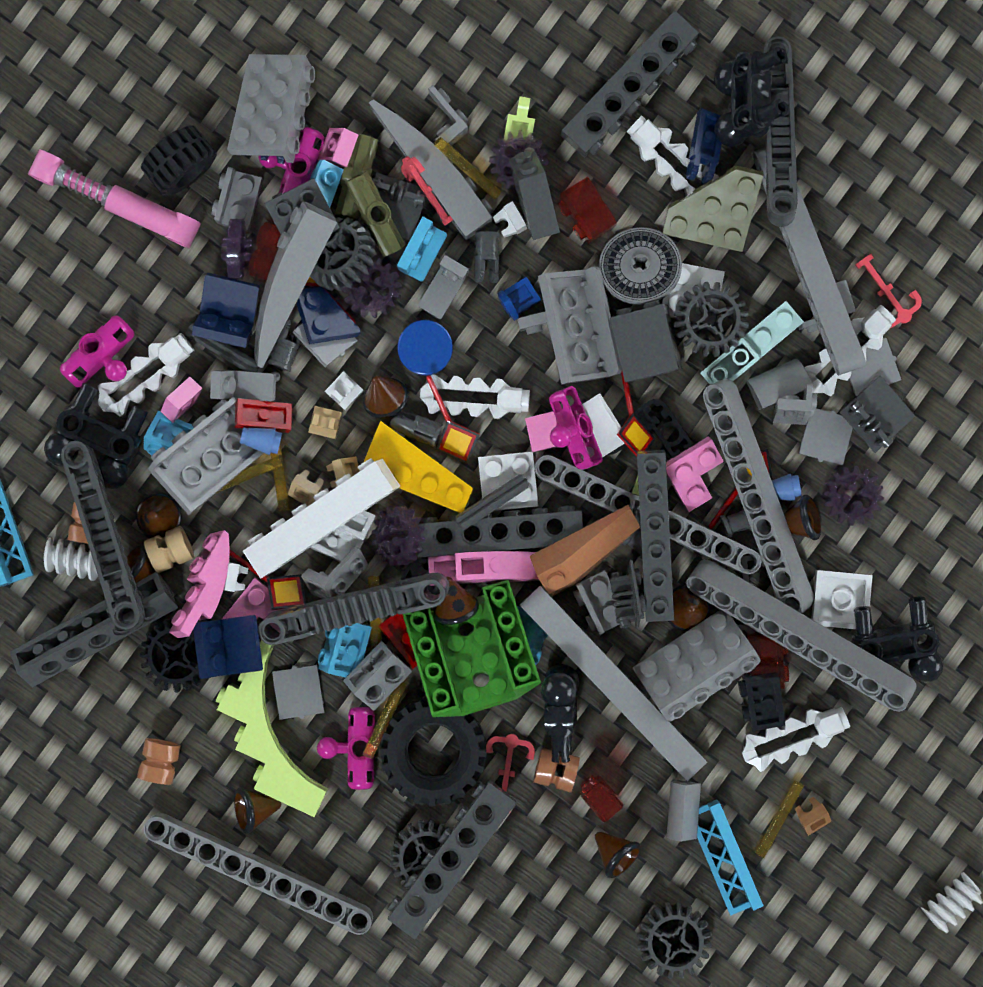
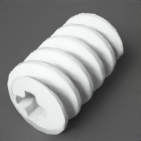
M52 537L48 538L44 550V567L47 572H52L55 569L56 573L60 575L66 571L70 577L74 576L77 572L80 579L85 578L87 574L91 581H95L98 578L90 550L85 552L84 543H81L78 550H75L74 541H70L67 548H65L63 539H59L55 546L53 545Z
M964 872L961 873L964 882L958 879L953 880L955 890L945 886L946 897L940 893L936 894L938 904L931 900L927 902L930 911L921 907L922 911L934 925L945 933L949 932L946 925L947 922L954 926L958 925L955 915L963 919L966 918L964 908L972 912L975 910L972 904L973 900L983 904L980 896L982 892Z

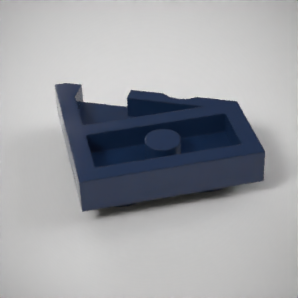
M322 286L302 290L296 304L309 344L359 336L361 333L360 328Z

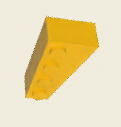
M380 421L364 462L370 458L373 461L383 459L401 486L399 489L458 513L463 512L466 509L473 488Z

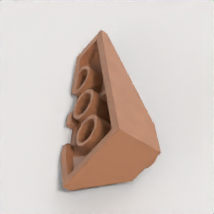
M627 505L530 555L529 557L536 575L548 595L555 596L579 583L638 530L640 525L631 508Z

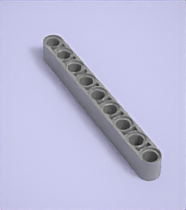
M764 147L753 151V159L756 169L763 171L762 184L766 192L767 173ZM797 184L798 204L795 218L788 226L779 228L833 368L839 376L865 367L866 360ZM783 205L776 207L780 212H787L789 210Z
M722 379L705 388L703 399L776 597L784 604L803 613L814 603L812 589L738 388L732 380ZM718 389L722 392L723 399L718 394ZM728 416L731 417L733 425L729 422ZM737 442L741 444L742 450L739 449ZM747 468L751 471L752 476L748 474ZM756 494L760 496L762 502L757 499ZM766 520L771 524V528L767 525ZM775 546H777L780 549L781 554L777 552ZM785 572L789 574L790 579L786 577ZM794 598H796L799 601L800 605L796 603Z
M542 456L535 463V474L541 480L611 513L618 510L615 507V499L620 495L627 497L629 507L641 526L639 496L553 456ZM551 461L555 466L554 473L550 476L541 474L539 471L541 462ZM574 472L579 476L580 482L577 487L571 488L565 484L564 478L567 473ZM593 484L603 486L605 493L601 499L591 497L589 490ZM668 510L669 519H675L679 523L678 532L673 535L670 534L671 541L740 573L753 574L760 568L761 557L755 550ZM695 530L702 532L704 535V541L700 546H695L690 541V535ZM720 542L726 543L729 547V553L724 558H720L715 552L716 545ZM750 554L754 559V564L750 569L746 570L741 566L740 560L743 555Z
M701 560L686 581L688 589L698 597L885 707L900 712L906 709L917 687L911 677L710 560Z
M541 586L520 604L528 615L687 781L708 763Z
M158 813L149 818L144 824V834L150 841L353 934H364L371 927L373 912L366 905L176 818ZM153 821L163 823L165 827L163 834L154 832L152 829ZM184 832L190 837L189 845H181L178 842V833ZM211 844L215 848V856L208 857L204 855L202 851L203 845ZM228 856H237L241 862L240 867H230L227 862ZM261 867L264 869L266 878L263 880L256 879L252 873L253 868ZM287 879L291 883V890H280L277 884L278 880ZM306 890H311L316 894L317 900L312 903L306 902L303 899L302 893ZM330 902H337L341 905L342 912L332 914L329 912L327 905ZM361 913L366 916L368 922L365 925L359 926L354 923L353 916Z

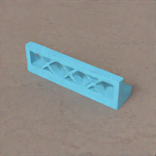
M0 479V508L4 510L6 515L0 525V537L3 531L13 535L15 541L10 551L2 548L0 545L1 587L31 577L34 573ZM7 523L9 524L10 530L5 528ZM16 549H18L19 555L15 554ZM3 552L8 554L7 559H5ZM12 557L21 560L25 569L24 573L13 577L8 568Z
M716 799L700 806L699 814L709 810L713 821L709 830L698 826L697 839L730 916L750 907L753 911L763 907L761 898L720 802ZM715 825L718 829L719 834L713 832ZM701 831L707 833L705 840L703 838ZM711 835L722 839L724 843L720 856L708 850L707 845ZM726 851L729 855L730 860L724 858ZM712 857L718 859L716 866ZM722 861L733 865L735 869L731 881L721 878L718 873ZM737 876L741 885L735 883ZM723 883L729 885L727 892L725 890ZM735 887L743 890L747 901L732 906L729 899L732 888Z

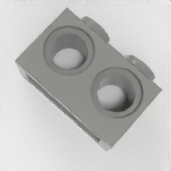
M381 641L343 681L356 697L374 711L405 681L412 670L398 654Z

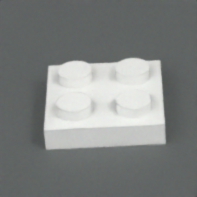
M682 263L681 276L676 287L662 300V304L668 305L670 318L682 320V318L674 316V312L684 310L677 303L679 300L688 303L683 295L686 291L695 296L692 289L693 286L698 285L701 291H703V283L709 282L710 289L713 290L714 283L719 282V291H721L725 272ZM706 298L707 302H710L715 309H718L719 299ZM697 301L690 310L689 321L695 323L701 317L700 306ZM708 313V317L701 324L707 323L709 325L711 323V326H714L715 314L711 316V313Z
M533 452L478 457L482 499L519 474H522L529 483V487L494 511L538 507Z
M816 570L811 619L825 627L856 629L854 608L861 606L870 607L872 575Z

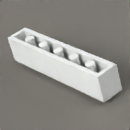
M370 458L358 466L360 472L352 477L348 473L335 482L337 484L335 489L329 492L326 488L313 497L315 502L307 506L304 503L291 512L293 514L292 518L287 521L282 518L270 526L272 530L265 536L263 533H260L248 541L250 546L244 549L243 553L260 579L270 575L400 488L401 486L383 459L373 461Z

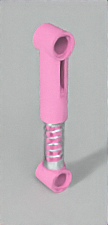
M39 149L28 172L29 176L47 185L54 186L57 184L63 188L68 187L69 191L75 190L76 194L82 193L83 197L88 196L90 200L95 199L96 203L101 202V205L105 206V210L156 232L190 249L201 225L200 222L187 215L167 209L118 185L105 186L103 182H96V178L91 180L89 175L85 177L82 172L78 174L75 169L72 171L70 167L64 165L62 159Z

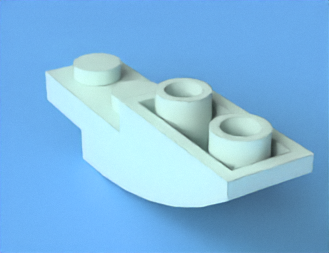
M785 301L749 331L744 338H741L738 341L739 345L737 347H730L729 353H723L700 374L710 385L722 379L734 381L804 321L790 304Z

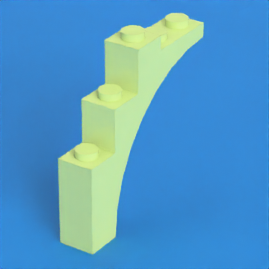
M261 640L260 649L263 670L240 673L238 682H241L240 686L231 683L227 688L222 687L216 699V702L220 703L217 710L247 724L246 727L241 726L234 741L238 742L235 750L265 763L264 767L259 765L255 772L253 780L257 783L254 789L315 817L328 788L310 778L293 763L281 747L274 733L266 707L265 692L268 661L274 645L266 644Z

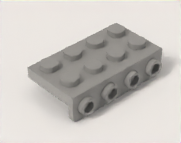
M249 54L227 148L231 155L283 156L287 163L294 162L295 154H298L300 149V131L305 126V108L310 103V85L315 80V69L311 66L306 55Z
M596 266L585 270L539 275L538 279L561 385L604 379L620 374L622 368L610 321L611 315L600 268Z
M234 397L228 402L222 399L212 408L214 413L209 417L205 415L199 417L192 424L194 428L190 432H180L171 441L173 443L171 447L167 450L162 447L151 456L153 462L148 470L188 515L264 454L245 444H240L243 429L235 428V404L237 400Z
M720 609L634 666L633 670L665 719L671 722L682 717L685 712L697 704L705 702L709 696L720 689L728 687L732 681L744 673L752 671L761 660L733 618Z

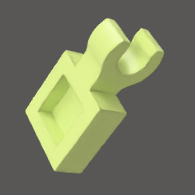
M520 96L517 114H508L503 143L530 148L535 119L527 117L531 98Z

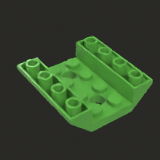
M509 579L482 587L484 595L476 597L479 601L477 613L469 620L459 624L445 625L435 620L434 611H431V608L403 614L432 717L465 716L516 700L541 684ZM463 624L473 625L474 630L470 635L463 636L459 634V628ZM479 674L487 675L489 677L488 684L483 687L476 686L474 684L476 676Z

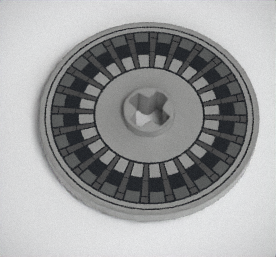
M640 227L631 228L615 235L605 245L601 253L599 268L604 286L614 297L626 303L642 305L661 300L676 287L681 276L682 259L677 246L667 235L651 228ZM636 262H639L640 264L645 263V269L642 270V268L640 267L636 268Z

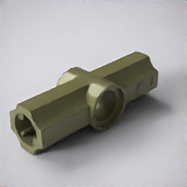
M363 134L358 135L348 166L344 167L342 173V189L335 213L337 216L359 221L360 210L345 182L365 171H368L372 179V166L378 148V139Z
M368 171L346 181L345 183L360 210V218L368 226L382 255L385 257L402 249L405 243L391 218V210L383 202ZM374 206L380 210V218L377 221H374L370 215Z

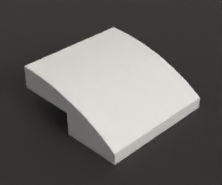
M600 393L582 404L586 415L592 423L593 434L602 457L625 444L617 435L621 426ZM586 447L589 456L592 457L594 455L593 448Z
M364 511L310 548L341 562L354 547L361 548L376 516Z

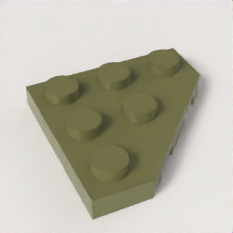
M735 166L726 171V174L695 189L692 194L680 201L676 200L668 206L662 234L743 252L763 179V171Z

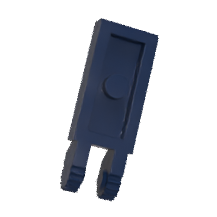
M703 108L697 112L686 178L693 181L698 174L700 164H703L705 168L702 172L701 184L704 185L713 180L715 168L719 162L722 143L716 139L714 132L716 121L721 115Z

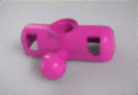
M304 127L300 131L299 153L295 154L293 163L285 161L284 164H280L277 162V156H269L268 160L264 161L259 156V162L266 168L278 166L286 169L279 193L282 192L283 194L311 180V174L319 161L318 158L325 141V137L318 130ZM316 138L322 141L319 150L313 148ZM299 162H305L307 164L306 170L300 174L294 173V166Z
M112 316L95 333H88L81 338L79 348L70 355L71 357L64 364L60 365V372L75 387H81L82 383H86L103 366L105 367L108 379L114 382L124 379L127 374L126 365L122 361L113 360L112 357L134 337L133 329L120 316ZM120 328L127 334V337L121 342L113 336ZM81 366L86 371V376L78 380L72 373Z
M570 386L551 394L549 402L558 422L550 433L552 444L558 448L567 446L574 465L580 470L601 463L603 458L593 434L592 423L584 411L576 389ZM567 395L572 396L574 399V403L571 406L566 398ZM586 447L593 448L594 455L592 457L589 456Z
M353 707L349 710L348 742H337L331 737H325L317 744V752L324 759H331L336 754H348L347 783L354 790H367L374 785L375 712L370 707ZM351 715H354L353 726H351ZM368 715L373 716L372 726H367ZM362 740L367 743L368 752L365 756H358L354 752L353 747L356 741ZM350 771H353V782H350ZM367 771H372V782H367Z

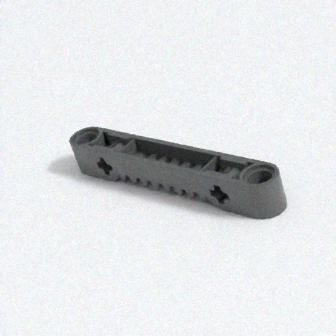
M776 36L767 40L763 53L773 50L775 47L783 48L787 53L786 63L771 69V103L777 99L784 100L788 106V113L771 121L769 131L765 134L767 215L773 225L785 227L793 222L798 204L792 47L787 39ZM783 205L789 210L787 212H780L776 207Z
M71 441L63 447L61 459L114 625L120 629L136 630L145 621V610L136 582L131 574V568L127 563L128 559L124 554L121 537L117 532L118 527L114 522L111 505L107 500L108 495L105 492V484L96 455L88 445L79 441ZM82 449L84 452L82 461L74 463V453ZM131 608L134 612V619L131 623L127 624L123 620V613L126 609Z
M438 572L429 573L276 610L269 613L260 623L258 634L264 643L277 645L302 639L315 633L319 634L325 630L331 631L334 628L340 629L346 625L361 624L367 620L382 619L388 615L406 614L440 605L447 596L450 589L449 581L443 574ZM427 585H436L440 590V594H431L427 589ZM270 623L277 624L280 628V633L271 630Z

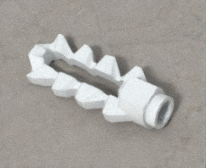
M641 115L626 131L631 136L630 139L638 145L641 159L644 162L655 159L657 174L661 177L669 175L671 177L670 184L675 191L684 189L686 196L692 194L695 188L653 149L661 142L666 149L672 152L687 167L690 159L686 158L688 147L685 143L669 144L672 131L669 128H657L649 119L646 120ZM700 164L698 174L696 176V178L699 180L702 179V172H700L702 164ZM714 174V177H713V180H712V181H714L715 179L719 178V176H717L716 174Z
M882 305L873 309L866 317L856 318L851 321L856 335L862 331L869 338L861 347L865 360L866 348L879 350L882 347L883 335L896 321L894 316ZM824 349L819 352L821 363L806 366L805 370L813 384L812 393H825L831 397L834 394L837 379L848 381L852 373L848 372L839 376L835 373L823 385L815 376L831 361L827 350Z
M182 333L176 337L173 336L165 343L150 344L148 346L149 358L135 356L131 360V369L127 371L124 379L116 382L101 383L97 386L100 393L98 405L105 412H114L120 417L125 416L130 400L141 404L145 399L144 390L146 388L154 392L161 388L162 374L175 378L178 375L180 363L190 356L194 348ZM159 358L165 364L163 368L159 369L145 382L139 384L120 401L115 402L109 396L120 386L132 379L134 375L149 366L154 360Z
M431 375L437 389L498 393L497 405L443 401L451 416L461 414L463 409L468 408L470 415L473 417H479L489 408L494 419H500L509 412L521 413L529 411L530 390L510 387L502 379H496L491 388H489L481 378H473L471 383L467 385L458 376H454L447 383L437 375ZM427 383L421 388L420 398L427 405L429 414H435L440 411V407L437 401L434 400V394Z
M842 707L824 712L808 709L806 710L805 722L788 717L785 719L784 729H779L778 727L766 729L765 736L751 733L745 734L746 744L741 753L745 762L755 765L762 772L773 759H776L781 764L785 763L792 751L796 752L799 756L806 755L812 742L821 748L826 747L834 735L850 728V724ZM811 724H814L818 734L797 741L760 757L757 756L754 748Z

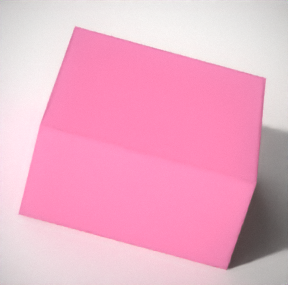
M329 128L318 160H326L338 167H347L358 134L346 128Z
M189 377L166 397L160 412L174 423L197 402L202 387Z
M553 411L525 418L532 452L556 447L550 441V433L558 423Z

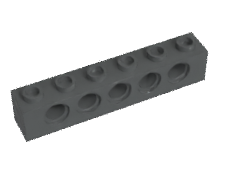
M674 11L562 129L561 137L584 158L589 153L595 155L604 145V142L601 140L608 133L611 135L615 134L623 124L620 120L627 113L631 116L641 106L642 103L639 100L646 93L650 96L659 87L660 83L658 80L664 74L669 76L679 65L677 60L684 53L688 56L698 45L696 39L699 32ZM664 42H672L676 50L666 52L662 48V44ZM648 61L654 62L657 70L648 72L644 69L643 64ZM628 81H633L637 83L639 89L635 92H629L625 89L624 84ZM609 101H615L619 104L620 109L617 112H610L605 104ZM590 121H597L602 128L598 132H592L587 128L586 124Z
M665 450L637 451L646 622L674 621Z
M575 506L558 507L559 512L548 513L547 508L531 509V515H520V510L504 511V517L493 518V514L490 513L473 524V526L478 527L480 530V537L474 542L465 539V530H462L456 522L455 517L457 515L448 516L449 521L438 522L437 517L421 518V524H415L418 557L548 547L583 528L582 511H575ZM551 519H558L562 523V531L557 535H552L547 531L546 526ZM530 521L534 524L535 532L531 537H524L520 534L519 526L522 522ZM497 523H502L507 527L508 533L503 539H496L492 536L491 529ZM441 528H448L452 532V540L447 544H442L437 540V532Z
M157 572L136 583L146 617L143 625L136 630H124L115 626L106 600L17 647L10 651L17 674L33 688L174 611L178 606L170 587ZM131 608L126 609L123 613L124 622L129 624L134 619V612Z
M490 779L486 784L481 782L471 795L475 798L469 807L463 805L455 816V819L458 821L452 830L448 827L438 839L441 845L435 852L432 850L428 852L421 862L424 868L418 875L413 873L404 885L407 888L406 892L401 898L397 895L387 908L390 911L388 920L414 940L516 804L514 797ZM481 805H487L492 810V814L486 819H481L476 815L475 811ZM470 828L474 831L475 837L471 841H463L459 837L460 830ZM454 851L458 855V860L453 864L444 862L442 859L444 852ZM435 873L440 876L441 883L437 886H430L426 883V876ZM413 896H419L423 899L424 905L419 909H414L409 905L408 900Z

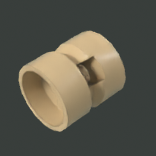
M181 526L166 531L165 537L157 535L144 541L148 558L157 573L173 568L174 562L183 564L194 559L192 546Z

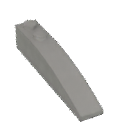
M375 100L369 102L370 109L403 155L409 158L415 157L422 164L425 171L420 173V176L427 186L431 187V192L446 214L451 216L453 219L452 223L465 241L475 235V232H479L492 223V216L490 214L493 213V210L485 199L479 200L474 193L478 189L469 177L464 179L448 158L420 131L403 118Z
M302 201L299 208L296 207L290 217L291 225L287 233L283 232L278 240L277 247L279 249L268 274L262 295L254 348L255 361L257 366L263 368L337 224L333 214L305 201Z

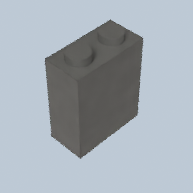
M521 152L517 154L514 158L509 159L523 218L532 239L536 240L560 233L546 173L536 152Z
M659 300L643 304L644 309L633 311L632 307L616 311L617 316L610 317L625 382L630 383L683 369L668 305L659 304Z

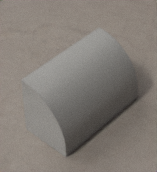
M797 358L746 380L759 410L777 403L778 398L783 399V396L795 395L804 391L807 384L813 385L807 371Z
M682 780L671 781L667 838L681 842L697 839L701 783Z

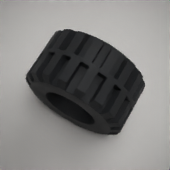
M190 125L172 132L157 143L144 158L141 170L162 196H169L184 190L197 181L211 167L217 155L216 151L196 126Z

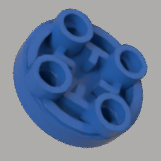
M430 320L416 321L407 326L399 337V358L409 371L417 375L428 376L440 372L447 366L452 357L453 344L447 330L437 322Z

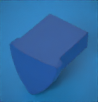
M527 277L506 290L497 292L500 303L514 321L519 318L521 313L541 301Z

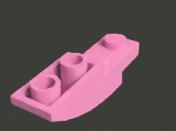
M225 530L211 533L206 537L202 545L204 549L201 555L196 557L189 567L191 572L187 580L195 586L189 589L185 596L186 603L182 609L177 611L171 621L173 626L169 633L177 638L189 637L197 621L211 619L218 606L224 590L229 563V533Z
M536 552L455 553V555L428 557L429 573L438 572L445 577H451L458 584L481 582L493 584L508 579L509 582L540 581L529 557Z

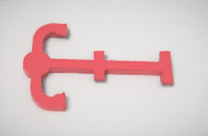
M406 156L403 158L401 170L406 180L410 183L415 179L443 220L444 226L453 221L431 192V187L427 186L420 176V173L425 171L422 164L415 157L409 158Z
M869 254L855 264L858 269L863 265L881 289L877 292L879 297L885 294L897 311V318L892 327L899 323L905 324L909 322L912 314L921 307L922 299L916 290L911 292L909 296L915 300V305L909 310L903 309L890 291L894 288L890 283L886 286L869 262L874 258L872 254Z
M508 734L506 737L493 736L486 744V753H493L492 745L495 742L505 743L508 747L505 769H499L498 775H504L502 789L506 792L509 776L515 777V771H510L513 748L518 745L526 746L529 749L526 758L534 760L535 754L533 744L527 740L518 739L515 734Z

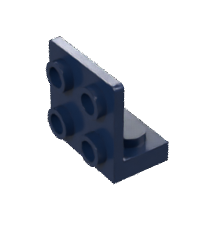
M206 273L200 313L193 325L192 335L246 348L253 334L260 286L246 281Z
M255 615L196 623L193 631L200 679L263 670Z

